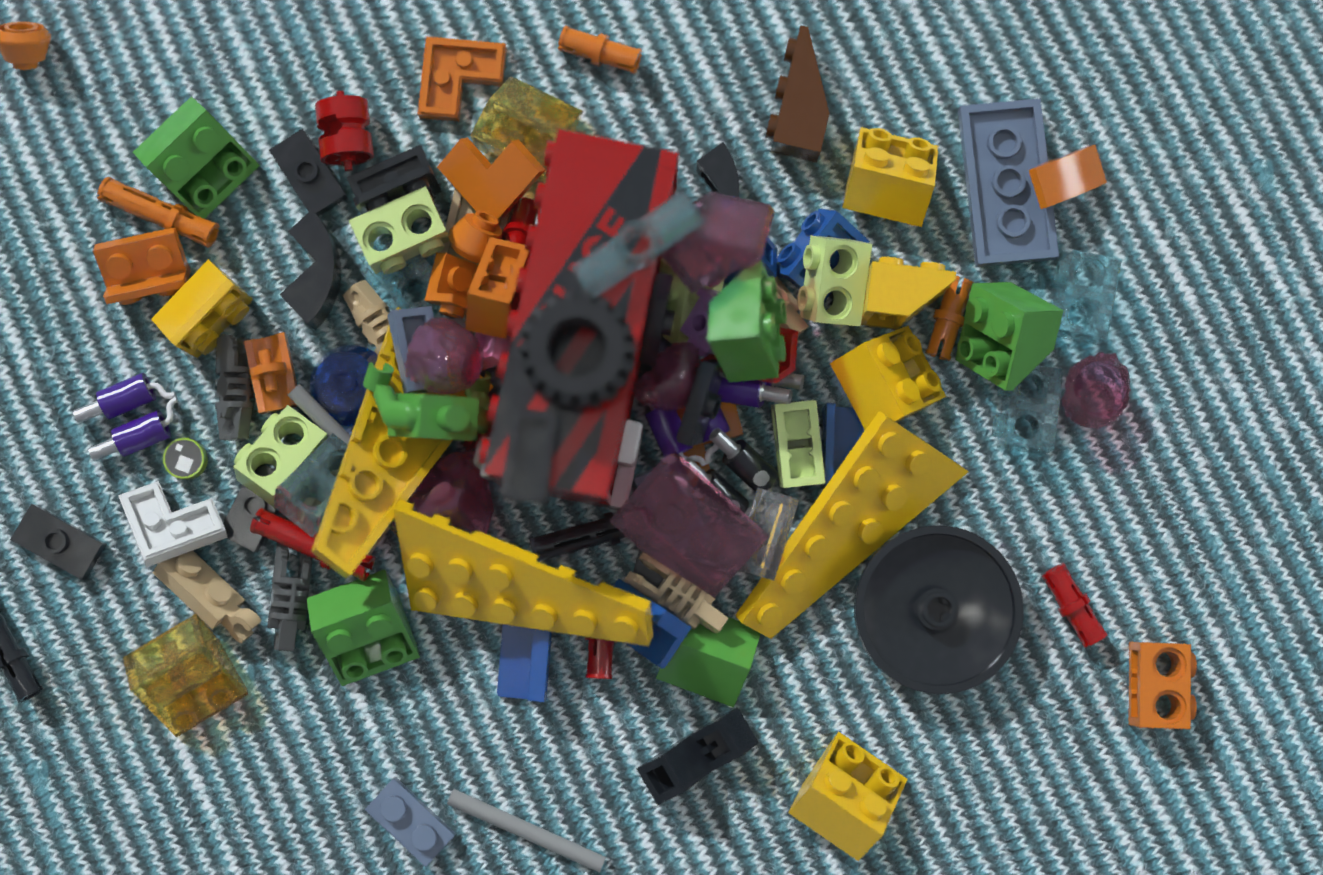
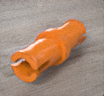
M564 26L558 43V50L561 52L590 59L591 64L600 67L603 63L628 71L631 74L637 72L642 57L641 48H634L609 40V35L603 33L595 36L570 28V26Z
M956 276L955 281L945 291L940 309H935L933 318L936 319L928 348L925 351V354L935 357L940 342H943L939 359L946 361L951 360L959 328L964 325L963 315L972 283H974L964 278L960 292L956 294L960 280L959 276Z

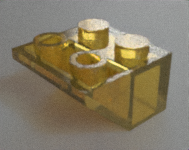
M510 76L489 98L470 137L479 151L496 159L511 141L519 139L544 167V156L548 141L556 142L558 128L574 131L583 111ZM544 167L546 170L538 179L546 183L547 167Z
M196 614L123 657L130 690L176 738L248 695L246 686L219 639Z

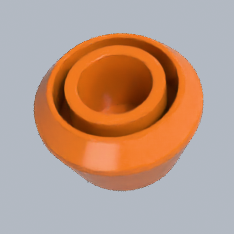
M11 22L0 25V53L6 62L13 64V68L19 70L35 69L38 67V62L45 60L51 41V33L44 25L34 22Z
M478 210L475 213H467L451 227L448 232L450 246L456 253L469 261L480 263L489 238L493 237L502 240V229L498 225L499 222L496 217L488 212Z

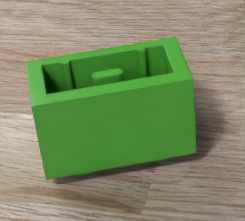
M192 96L133 151L134 155L184 205L195 215L204 219L260 166Z
M762 260L752 261L709 302L707 341L729 382L779 378V361H785L786 358L784 337L780 335V324H785L787 320L786 305L783 298L778 299L775 277L768 276Z
M1011 282L972 283L955 360L1003 390L1012 391L1054 350L1064 310Z
M386 569L370 574L365 581L357 579L307 598L311 633L341 686L420 658L400 597Z

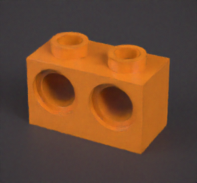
M493 237L489 238L468 291L465 330L507 339L506 329L511 309L517 310L520 303V293H516L518 273L520 267L528 268L529 251L525 250V245Z
M1129 642L1128 725L1140 728L1191 729V720L1195 719L1197 709L1195 696L1191 694V678L1195 677L1197 669L1196 656L1191 652V644ZM1162 653H1166L1171 660V668L1165 675H1161L1156 668L1157 658ZM1162 695H1166L1171 702V709L1164 717H1160L1156 711V702Z

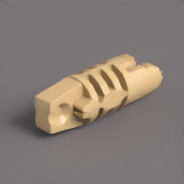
M363 280L353 284L343 297L353 314L358 328H363L362 334L368 339L370 346H376L374 352L378 356L389 325L387 317L390 313L388 312L389 306L380 298L369 283Z
M644 550L639 559L647 568L662 576L664 580L656 588L641 575L629 572L624 581L693 629L700 623L713 633H719L727 622L728 617L711 605L715 598Z

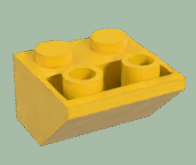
M860 127L842 208L922 227L935 187L938 146L918 137L908 139L892 135L885 129Z
M880 257L879 262L872 261L869 266L861 325L899 329L939 298L955 281L956 272L947 271L944 264L936 262H922L920 267L904 265V260L896 257Z
M208 259L151 320L173 345L198 358L201 354L207 355L216 348L219 335L230 324L236 325L247 315L250 309L248 305L254 299Z
M909 325L866 341L830 363L865 430L878 411L895 422H899L947 397L941 387L939 376L929 365L922 352L921 343L912 333Z
M838 732L802 784L788 813L859 861L883 836L907 782V778Z

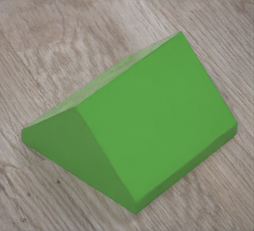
M728 617L727 622L719 633H713L699 623L695 629H690L664 669L659 668L656 679L734 708L750 671L761 633Z

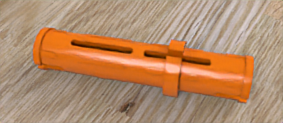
M106 177L98 188L97 194L99 196L97 199L100 202L117 207L129 214L159 225L164 229L176 227L178 235L189 238L207 248H210L217 239L219 224L189 212L188 208L182 204L173 205L164 202L152 195L122 184L111 177Z

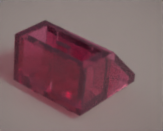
M709 192L677 211L661 256L691 293L705 286L708 288L715 287L731 272L739 268L744 270L751 268L759 262L763 256V250L775 211L770 204Z
M476 448L462 452H453L448 456L439 458L407 500V502L414 504L413 511L433 518L435 514L450 519V526L469 534L475 531L487 534L494 507L488 480L480 476L481 470L474 466ZM394 517L388 527L398 537Z

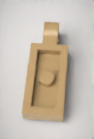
M193 550L158 563L153 571V574L212 630L221 623L229 631L230 635L241 644L253 635L252 629L261 623L260 617L254 611L248 608H240L245 599Z

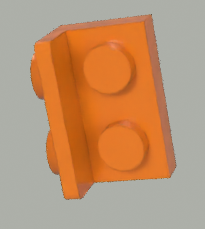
M176 227L95 244L93 248L95 259L106 285L103 295L106 304L119 302L121 305H129L138 302L144 296L158 293L160 296H170L175 294L189 279L191 270Z
M436 253L424 301L440 306L439 313L463 319L464 315L466 316L468 291L479 265L448 253Z

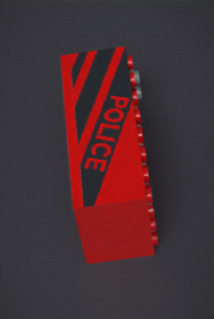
M558 128L556 142L548 141L545 151L544 167H547L546 184L539 182L534 208L538 209L537 226L530 224L527 232L525 250L529 251L528 268L520 267L518 273L516 293H520L519 309H511L508 318L506 335L510 336L509 353L502 352L499 359L497 378H501V391L499 396L492 395L489 404L487 421H491L493 426L490 438L487 437L483 438L482 441H478L474 456V466L481 470L480 476L482 478L494 481L497 485L502 486L513 407L558 413L559 420L548 496L611 509L610 501L618 469L619 452L626 420H630L641 368V361L639 360L650 296L655 277L659 274L660 261L665 255L677 199L679 153ZM573 291L574 295H582L583 291L592 292L594 298L601 299L603 296L611 301L613 308L621 310L625 315L627 324H630L635 345L633 371L630 373L629 382L626 387H622L617 392L618 396L611 402L608 399L601 403L602 407L596 409L586 407L583 408V411H573L569 407L562 409L554 406L553 402L548 399L545 400L538 394L523 370L522 358L519 352V342H522L523 339L521 331L524 324H529L531 321V312L536 307L539 309L543 308L546 305L545 300L553 295L555 300L564 297L563 292ZM572 328L563 332L555 340L551 349V358L555 367L561 373L575 377L584 376L595 371L601 365L605 356V346L602 338L596 332L587 328Z

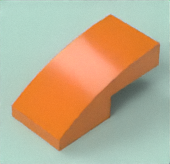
M1095 144L1029 169L1040 209L1061 203L1107 183Z

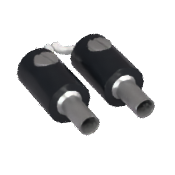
M716 428L710 434L709 439L724 452L723 463L755 493L762 494V506L753 505L748 508V499L714 469H709L705 472L691 458L685 459L681 463L680 469L695 482L694 493L726 522L734 523L742 516H748L754 511L765 512L770 506L767 498L771 494L772 486L777 480V470L745 440L741 439L734 442L720 428Z

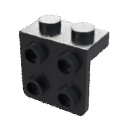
M421 145L346 177L355 196L353 202L361 215L424 186L427 187L433 201L436 199L435 195L442 192Z

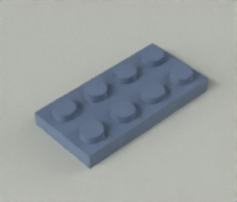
M1041 98L960 106L958 109V119L975 267L1056 260L1059 257L1054 207L1050 206L1040 209L1029 174V169L1048 161Z

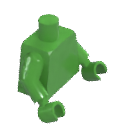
M372 362L369 363L363 386L374 392L373 396L384 424L388 427V436L476 441L477 434L486 433L490 429L491 421H487L490 404L489 389L492 374L489 371H485L484 378L474 377L472 370L467 371L464 391L467 397L397 394L389 386L394 368L385 363L383 369L379 370L374 367Z

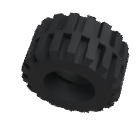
M573 291L563 292L564 297L555 300L553 295L545 300L546 305L543 308L539 309L536 307L531 312V321L523 326L521 331L523 339L522 342H519L523 370L538 394L545 400L548 399L553 402L554 406L562 409L569 407L573 411H583V408L592 407V409L602 407L601 403L608 399L611 402L618 396L617 392L622 387H626L629 382L630 373L633 371L635 345L630 324H627L625 315L621 310L613 308L611 301L603 296L601 299L594 298L592 292L583 291L582 295H574ZM572 328H587L596 332L602 338L605 346V356L601 365L592 373L584 376L575 377L561 373L555 367L551 358V349L555 340L563 332Z

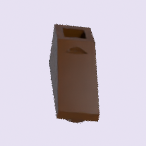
M800 25L797 39L791 37L788 39L784 61L791 63L788 77L781 75L779 77L775 100L782 101L779 115H770L765 138L773 139L770 150L772 153L817 163L830 113L809 29L806 26Z

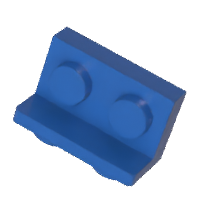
M818 209L804 220L801 226L802 231L795 241L788 244L778 255L776 276L787 279L799 290L804 286L806 269L803 265V254L806 246L809 245L810 235L857 240L866 243L870 241L838 211ZM837 250L830 258L831 269H834L839 262ZM830 292V293L827 294V296L825 297L824 302L827 300V298L829 297V295H830L832 292Z

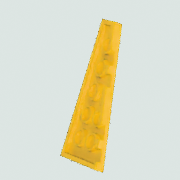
M388 325L375 368L382 370L385 363L391 365L394 368V372L389 386L394 389L395 393L404 394L390 326ZM439 341L449 386L443 391L420 394L467 397L464 394L467 371L472 370L474 377H483ZM490 384L489 392L494 387L492 384ZM368 389L366 390L311 551L345 579L353 573L394 519L393 508L400 499L404 501L409 499L453 441L450 439L388 436V427L382 420L373 396L374 392Z
M878 411L735 616L742 624L772 639L969 471Z
M402 499L393 508L412 611L649 646L653 638L650 601L604 582L594 585L574 577L575 570L560 565L557 570L537 562L538 555L480 531H475L472 534L450 526V519L435 514L433 518L413 511L414 504Z

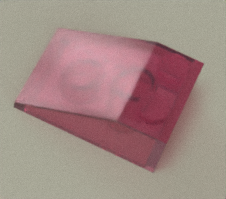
M676 451L663 458L610 520L640 550L713 597L724 588L769 537L764 530Z

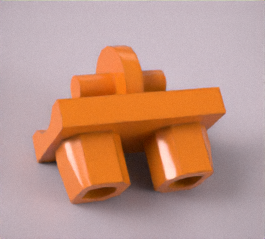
M282 332L265 338L244 341L258 413L266 414L283 410L287 405L297 407L288 396L298 385L287 334Z

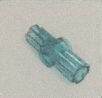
M680 191L638 221L625 224L620 229L618 235L572 265L571 269L587 292H592L594 298H598L638 269L649 267L657 256L704 225V220L692 200L683 191ZM634 236H642L649 241L650 247L645 253L634 255L626 249L627 241Z

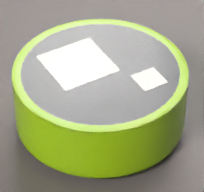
M178 438L172 441L166 447L163 454V464L167 472L183 480L194 479L201 475L208 462L205 448L199 442L189 438Z

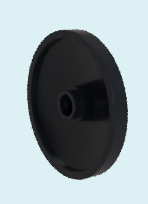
M925 526L909 530L889 540L866 564L855 592V626L861 644L869 658L885 675L895 682L924 693H958L987 681L1005 665L1018 643L1023 625L1024 607L1022 592L1009 562L988 541L970 531L957 527Z

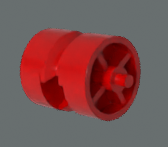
M340 90L336 91V96L327 97L315 103L317 128L324 132L318 138L322 163L331 166H344L345 171L349 172L353 171L352 165L366 163L374 158L372 134L365 130L370 125L368 100L366 98L345 95L344 91Z

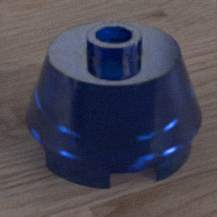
M345 345L327 352L315 365L310 378L311 396L343 426L355 425L367 390L363 386V381L368 365L372 362L375 367L378 358L375 352L362 346Z

